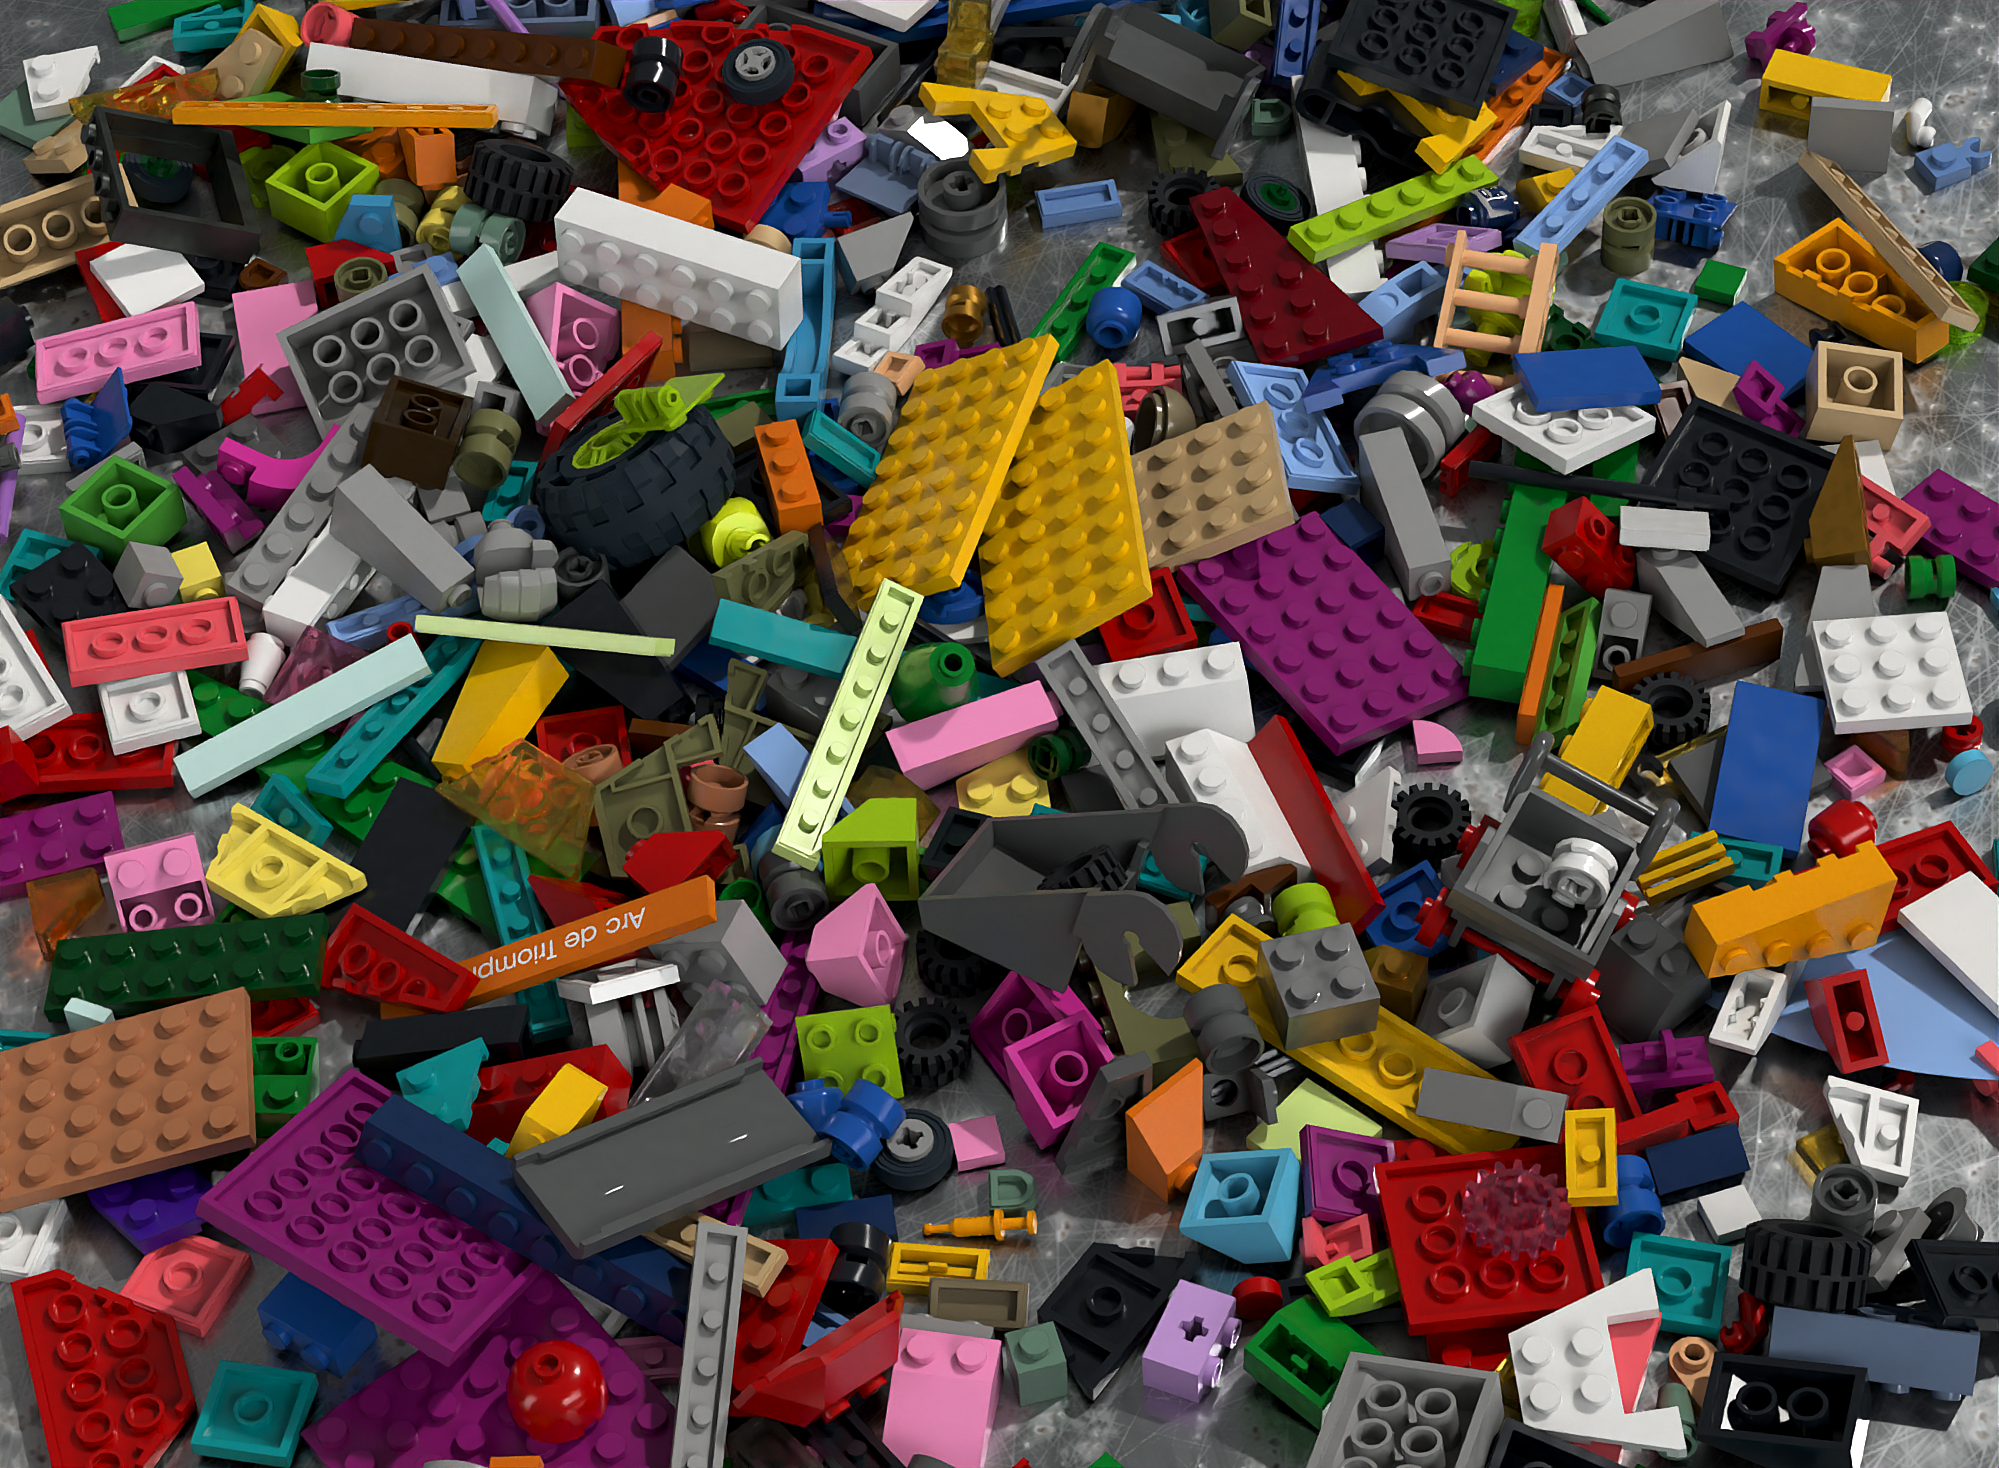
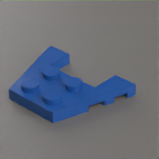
M1390 340L1381 341L1369 345L1367 353L1352 356L1351 352H1346L1329 357L1327 359L1328 364L1317 367L1301 398L1305 413L1309 414L1343 404L1341 394L1385 382L1390 375L1402 370L1421 371L1427 376L1435 377L1467 366L1462 350L1408 344L1393 345Z

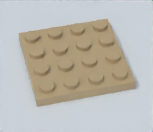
M1267 400L1253 406L1244 407L1236 413L1214 422L1205 423L1197 429L1175 438L1164 440L1158 445L1131 455L1149 572L1169 567L1170 572L1173 573L1178 571L1179 567L1183 565L1198 563L1295 524L1274 414Z

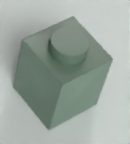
M1053 1321L1005 1333L1007 1368L1020 1407L1069 1395L1067 1361Z

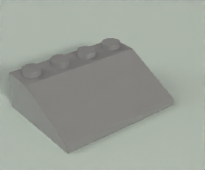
M428 263L420 265L276 333L322 440L325 439L334 423L342 426L357 403L376 412L392 374L443 388L477 372L454 313L439 280Z
M1350 1351L1306 1468H1486L1504 1418L1499 1373Z

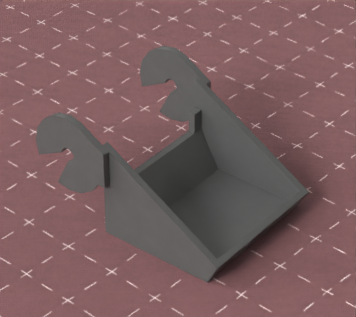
M1122 0L1109 6L1098 3L1092 8L1071 48L1060 78H1062L1061 84L1069 86L1088 52L1074 87L1075 91L1081 93L1089 79L1217 140L1211 157L1222 161L1249 111L1268 67L1130 0Z
M1203 802L1157 804L1155 808L990 817L986 819L917 901L923 929L1061 994H1064L1067 990L1082 943L1086 954L1099 971L1116 982L1135 987L1138 979L1131 943L1127 941L1124 935L1126 931L1133 932L1138 936L1139 945L1168 976L1181 959L1183 937L1178 921L1167 906L1149 893L1135 891L1149 850L1152 851L1156 866L1168 881L1185 892L1200 896L1204 895L1205 887L1199 854L1193 849V842H1200L1206 847L1207 855L1234 885L1238 883L1248 867L1250 850L1245 833L1233 816L1217 805ZM1101 844L1110 847L1128 876L1124 886L1119 887V891H1100L1102 887L1037 890V886L1042 883L1045 877L1052 875L1051 872L1054 869L1061 868L1064 862L1069 859L1073 860L1077 854L1083 851L1086 853L1090 848L1098 847Z

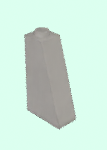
M1656 0L1574 40L1578 57L1574 58L1573 62L1580 77L1583 79L1589 78L1594 85L1607 84L1617 87L1724 60L1734 56V52L1718 0Z
M1401 427L1359 436V480L1362 484L1360 486V502L1385 527L1384 551L1408 600H1417L1421 594L1434 596L1440 592H1451V558Z
M370 463L336 486L329 533L336 540L436 615L441 614L449 607L457 608L470 597L475 569Z
M1867 565L1822 567L1794 679L1793 693L1826 700L1811 637L1812 621L1876 617ZM1827 702L1824 715H1830Z

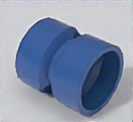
M857 1079L840 1102L843 1111L830 1114L816 1134L821 1140L829 1138L832 1141L830 1153L842 1163L858 1171H866L883 1148L880 1139L890 1140L907 1115L902 1106L882 1088L867 1080Z
M1636 1155L1617 1156L1618 1205L1597 1206V1218L1603 1238L1607 1244L1616 1248H1630L1633 1231L1660 1235L1665 1229L1666 1220L1660 1200L1655 1194V1184L1645 1159Z

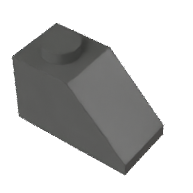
M1222 295L1186 304L1155 316L1164 357L1187 352L1184 346L1197 338L1200 339L1205 348L1246 337L1236 296Z

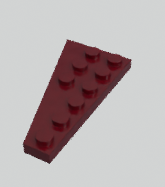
M1228 186L1188 198L1191 213L1227 294L1237 297L1244 332L1258 364L1292 368L1384 339L1383 327L1315 265L1311 264L1293 245Z

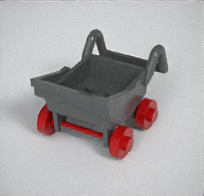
M1541 731L1535 737L1509 785L1503 805V811L1507 814L1502 823L1484 814L1477 828L1468 824L1456 846V849L1463 852L1456 865L1457 868L1462 870V873L1452 890L1443 887L1436 900L1427 896L1414 922L1422 925L1414 940L1432 949L1441 933L1449 937L1447 944L1454 948L1459 939L1463 938L1492 955L1498 953L1510 965L1549 985L1543 997L1551 1001L1554 996L1562 999L1563 1002L1555 1017H1563L1595 1005L1602 991L1594 988L1601 972L1594 969L1609 938L1638 916L1633 912L1640 898L1624 890L1628 880H1637L1653 861L1680 811V805L1675 799L1669 798L1663 801L1658 811L1550 753L1554 744V736L1549 731ZM1541 768L1648 826L1649 828L1641 843L1531 785L1539 769ZM1563 839H1588L1609 850L1616 859L1618 870L1614 880L1609 883L1610 890L1606 901L1599 908L1586 910L1583 904H1575L1574 909L1551 897L1553 891L1550 887L1549 889L1544 888L1542 881L1548 864L1552 862V854L1556 844ZM1467 926H1469V927H1471L1472 929H1474V930H1476V931L1482 933L1483 935H1485V936H1487V937L1493 939L1494 941H1496V942H1498V943L1504 945L1505 947H1507V948L1513 950L1514 952H1516V953H1518V954L1524 956L1525 958H1527V959H1529V960L1535 962L1536 964H1538V965H1540V966L1546 968L1547 970L1553 972L1554 975L1551 974L1550 972H1548V971H1546V970L1540 968L1539 966H1537V965H1535V964L1529 962L1528 960H1526V959H1524V958L1518 956L1517 954H1515V953L1509 951L1508 949H1506V948H1504V947L1498 945L1497 943H1495V942H1493V941L1487 939L1486 937H1484V936H1482V935L1476 933L1475 931H1473V930L1467 928Z

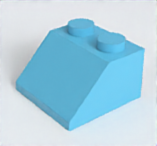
M1292 1148L1203 1154L1179 1226L1181 1233L1244 1264L1290 1261L1305 1212L1302 1167Z

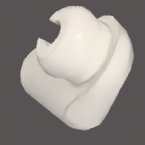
M1926 98L1916 99L1905 114L1907 140L1915 148L1918 145L1923 148L1931 147L1934 142L1933 136L1936 133L1933 127L1924 126L1925 120L1932 111V104Z

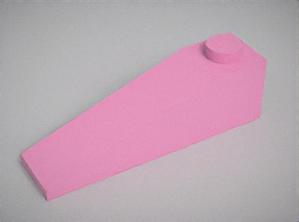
M555 282L527 297L525 307L575 396L576 401L603 375L608 362L615 358L619 349L621 311L559 282ZM535 419L537 433L548 437L554 421L546 428Z

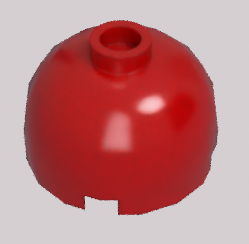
M551 1339L538 1342L523 1351L510 1368L506 1381L508 1408L513 1422L517 1427L519 1426L527 1431L528 1436L537 1442L560 1444L577 1440L586 1434L584 1428L591 1425L596 1418L598 1422L602 1419L609 1400L605 1375L597 1360L589 1350L566 1340Z

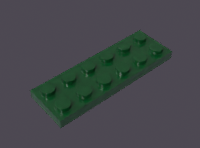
M325 913L60 939L57 940L43 1011L49 1022L67 1021L63 1009L71 998H78L111 1009L114 1016L139 1014L240 987L245 988L250 997V1002L319 996L330 924Z

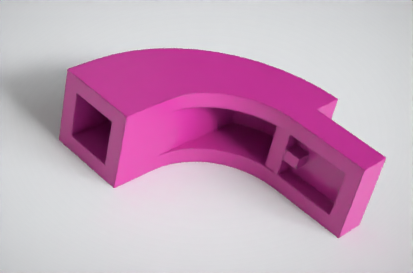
M334 423L323 442L312 453L300 458L287 460L269 457L226 437L218 449L217 472L233 484H242L248 487L247 503L259 508L279 512L341 426Z

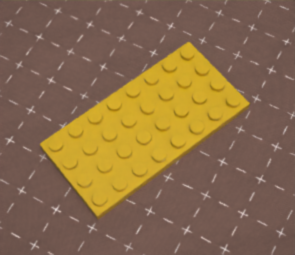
M1051 333L1036 338H1025L1019 343L1004 348H993L984 354L968 359L960 358L952 364L936 369L928 368L917 375L907 402L901 409L897 425L888 439V445L882 459L876 466V481L870 484L868 491L863 496V506L857 519L851 524L849 534L842 548L859 609L865 613L869 612L884 578L922 596L960 587L1059 348V343ZM824 604V614H829L833 616V614Z
M1108 358L1094 366L1085 368L1077 376L1057 387L1048 389L1043 395L1038 397L978 541L977 547L983 595H985L984 604L992 668L1001 678L1052 652L1069 640L1085 634L1153 597L1117 369Z

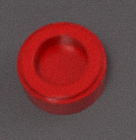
M1262 1276L1251 1277L1238 1283L1232 1290V1296L1236 1297V1314L1241 1318L1248 1320L1266 1319L1281 1309V1302H1283L1281 1286L1274 1279Z

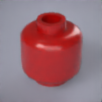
M1839 799L1809 821L1808 834L1810 840L1807 843L1808 848L1815 859L1833 853L1837 858L1850 856L1856 853L1855 845L1868 840H1872L1875 845V831L1878 829V824L1872 812L1863 803Z

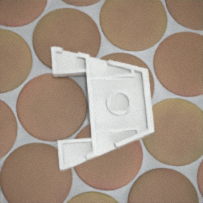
M1651 1268L1642 1269L1508 1334L1524 1424L1568 1442L1591 1445V1441L1621 1445L1622 1450L1641 1452L1643 1448L1667 1452L1669 1457H1687L1678 1406L1625 1414L1621 1399L1608 1325L1660 1317Z

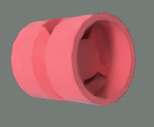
M319 2L314 4L302 19L300 28L301 39L308 48H310V42L349 48L354 17H363L347 12L330 2Z

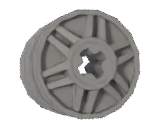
M664 986L651 989L653 1007L644 1008L641 992L632 994V1011L623 1013L617 998L593 1005L584 1003L592 1046L608 1045L632 1077L630 1090H633L634 1068L642 1066L651 1086L659 1085L656 1063L661 1062L666 1063L670 1082L682 1080L683 1042L676 1009L669 1000Z

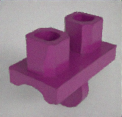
M1796 2L1786 12L1775 11L1768 17L1767 29L1763 32L1752 31L1745 37L1744 42L1748 57L1761 60L1763 72H1765L1775 49L1806 56L1814 51L1816 47L1814 37L1816 30L1807 23V3Z
M1671 1029L1659 1031L1658 1041L1619 1045V1059L1636 1099L1652 1097L1658 1088L1675 1087V1090L1684 1092L1702 1086L1704 1083L1714 1082V1070L1709 1060L1705 1036L1674 1039Z

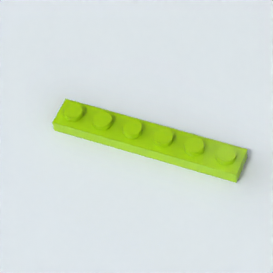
M1473 154L1455 163H1450L1443 174L1438 175L1432 170L1290 226L1287 240L1311 264H1315L1457 207L1468 191L1497 186L1500 179Z

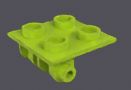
M714 373L670 378L663 386L621 390L614 400L615 408L625 420L617 429L618 433L638 432L643 434L646 431L664 429L665 431H673L686 422V414L695 405L705 402L714 394L713 388L725 377V374Z
M890 1004L795 1017L805 1081L823 1078L825 1087H837L842 1090L845 1096L857 1079H864L879 1086L893 1098L904 1097L894 1034L897 1031L895 1014L891 1013Z

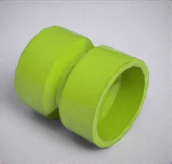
M1306 882L1293 885L1283 890L1272 903V915L1277 924L1278 932L1282 937L1340 924L1336 918V911L1329 892L1324 886L1317 883Z

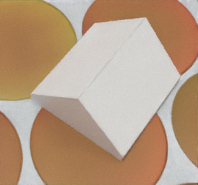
M1727 99L1699 116L1700 120L1672 168L1652 174L1651 180L1656 185L1714 194L1731 110V104Z

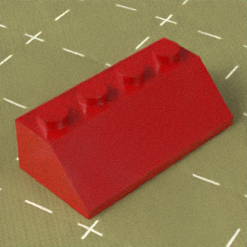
M607 1044L481 1068L477 1074L481 1086L478 1096L471 1106L473 1114L469 1128L463 1133L485 1146L495 1137L510 1144L525 1112L567 1063L609 1087L592 1123L627 1110L632 1077Z

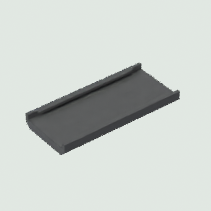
M759 1056L515 1154L512 1158L511 1170L517 1187L573 1259H584L830 1156L832 1141L829 1138L821 1140L762 1069L764 1060Z

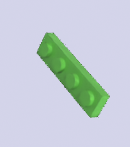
M1594 597L1567 609L1560 615L1531 744L1539 732L1549 731L1554 736V744L1551 750L1561 746L1568 734L1574 735L1580 724L1579 715L1587 697L1586 691L1594 664L1593 659L1603 605Z

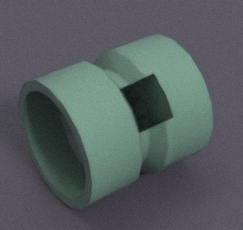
M466 202L458 209L452 220L449 231L450 248L455 253L470 257L483 243H486L494 249L503 267L514 264L523 250L526 235L525 223L516 217L494 213L476 203Z

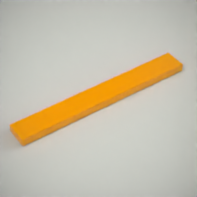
M181 101L172 110L173 124L493 128L499 120L498 106L483 104Z

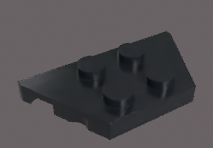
M1093 1242L1037 1310L1039 1324L1053 1321L1067 1361V1367L1089 1399L1093 1401L1160 1319L1179 1280L1182 1279L1189 1282L1201 1267V1255L1185 1251L1184 1258L1155 1255V1248L1136 1246L1126 1249L1119 1247L1117 1244Z

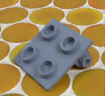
M882 133L870 134L865 141V148L869 150V155L836 183L835 188L894 214H905L918 202L917 184L922 173L938 161H936L934 155L919 151L911 145L906 147L905 143L901 141L895 143V140L886 137Z

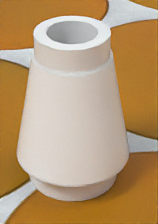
M255 633L251 635L250 640L246 641L249 660H244L241 663L238 691L255 699L262 700L283 664L286 655L283 651L284 643L279 638L267 633Z

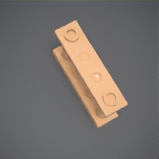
M1458 229L1455 243H1448L1446 248L1444 267L1450 269L1433 347L1448 348V345L1510 354L1511 359H1513V354L1541 352L1560 260L1558 244L1541 242L1538 256L1531 255L1530 259L1468 250L1467 233L1465 230ZM1464 266L1525 275L1527 280L1533 281L1530 295H1523L1522 298L1460 289ZM1456 305L1519 315V320H1525L1522 335L1515 334L1514 338L1453 329L1452 324ZM1455 370V371H1458L1460 374H1463V373L1467 372V371ZM1452 372L1432 378L1441 384ZM1515 372L1514 375L1507 374L1506 378L1482 374L1498 392L1521 383Z

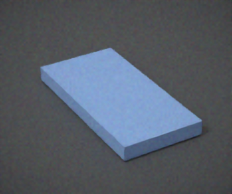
M1231 361L1225 372L1242 407L1253 406L1267 400L1273 411L1288 488L1356 495L1362 484L1324 410L1309 414L1305 413L1301 397L1309 381L1303 369Z

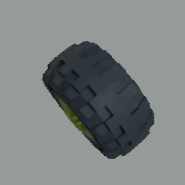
M695 405L686 414V422L673 431H665L663 429L646 431L643 434H639L638 432L618 433L617 429L625 420L620 412L614 408L613 411L586 424V427L576 434H572L561 443V447L555 453H551L542 467L543 470L538 472L535 482L537 511L561 550L573 547L580 556L588 557L592 562L601 560L598 553L604 554L609 572L616 571L618 568H630L639 565L644 560L671 550V547L684 539L687 540L698 532L703 524L708 520H712L721 510L724 501L729 500L735 486L736 473L733 467L735 462L734 453L708 409L704 405Z

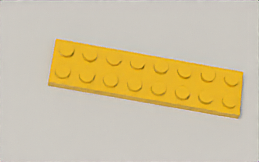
M1233 913L1176 972L1175 984L1193 995L1206 987L1216 984L1236 986L1248 1007L1249 1017L1253 1019L1265 1041L1413 1135L1430 1141L1452 1155L1515 1149L1527 1138L1416 1115L1425 1067L1490 1080H1501L1380 1005L1376 1031L1285 1051L1255 976L1259 942L1273 938Z

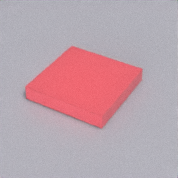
M194 1234L146 1253L119 1292V1295L131 1299L134 1306L155 1314L156 1311L173 1317L177 1329L204 1338L253 1262L251 1255L247 1252Z

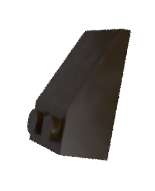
M392 374L373 417L360 467L364 468L370 463L384 478L397 477L411 481L414 486L423 490L439 489L444 491L474 398Z

